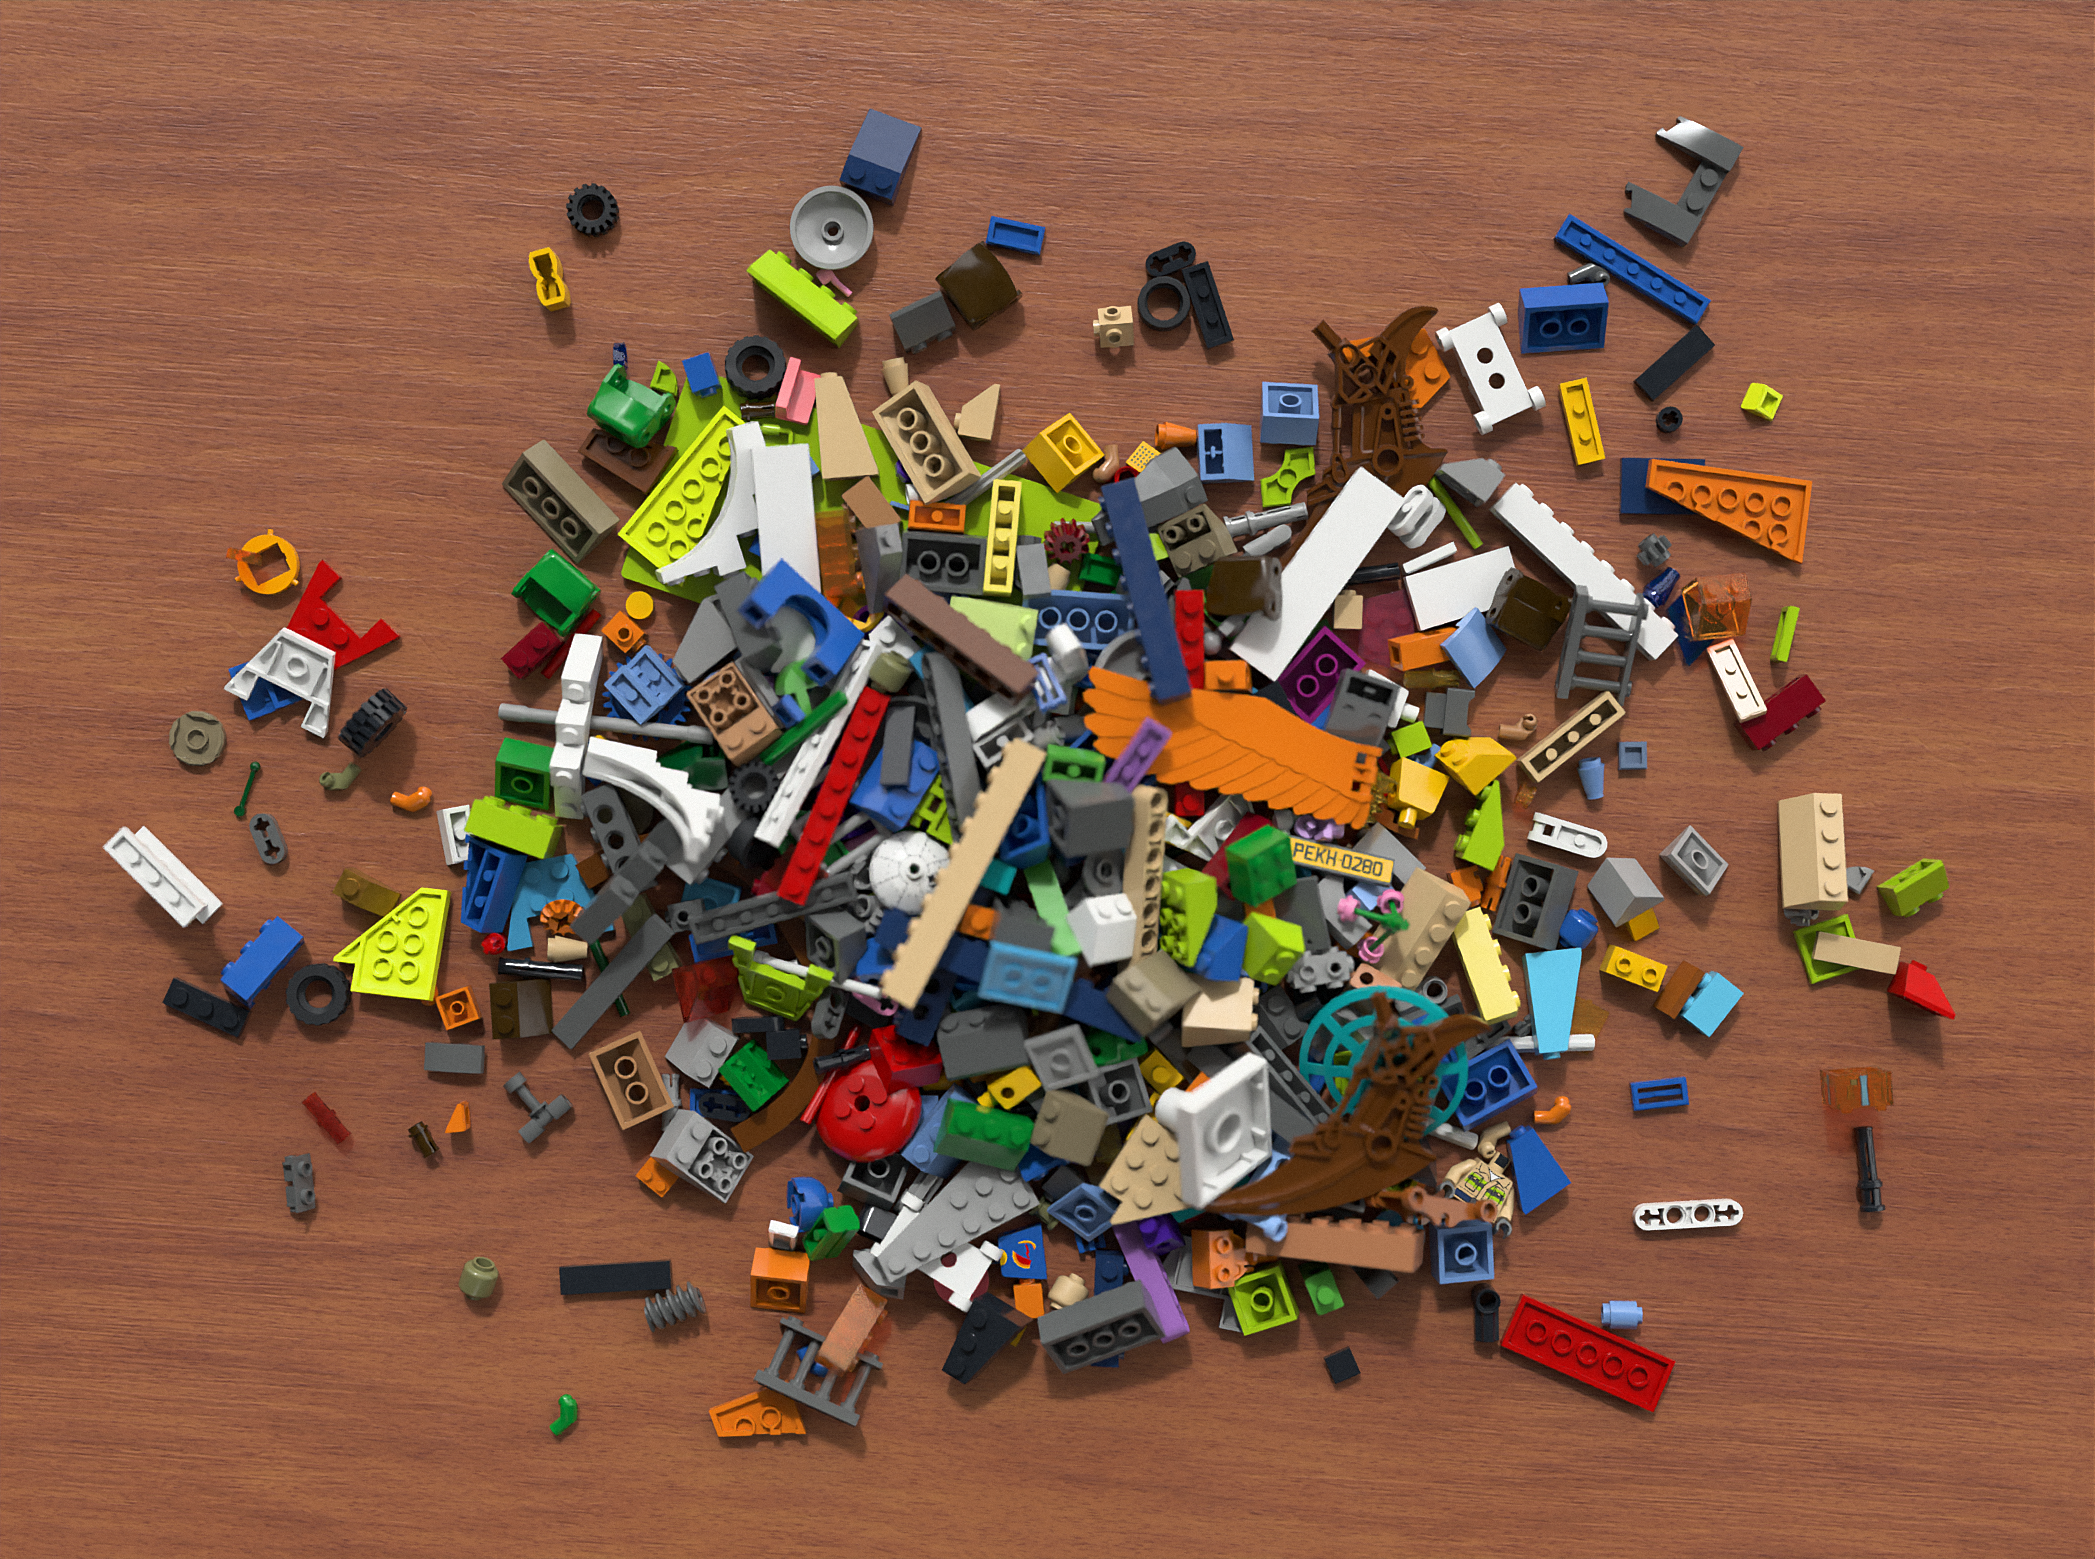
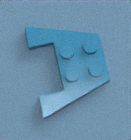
M574 854L525 863L512 903L507 944L508 951L534 946L529 917L541 915L542 909L548 903L565 899L585 907L596 895L593 888L589 889L577 870L575 865L579 862ZM614 923L606 931L615 930Z

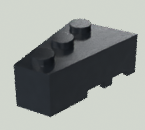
M989 1292L974 1298L942 1371L964 1385L977 1378L1034 1319Z

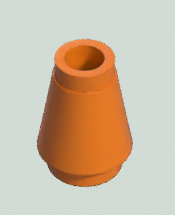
M1164 422L1163 424L1156 425L1154 442L1155 446H1161L1162 449L1195 446L1197 434L1196 430Z

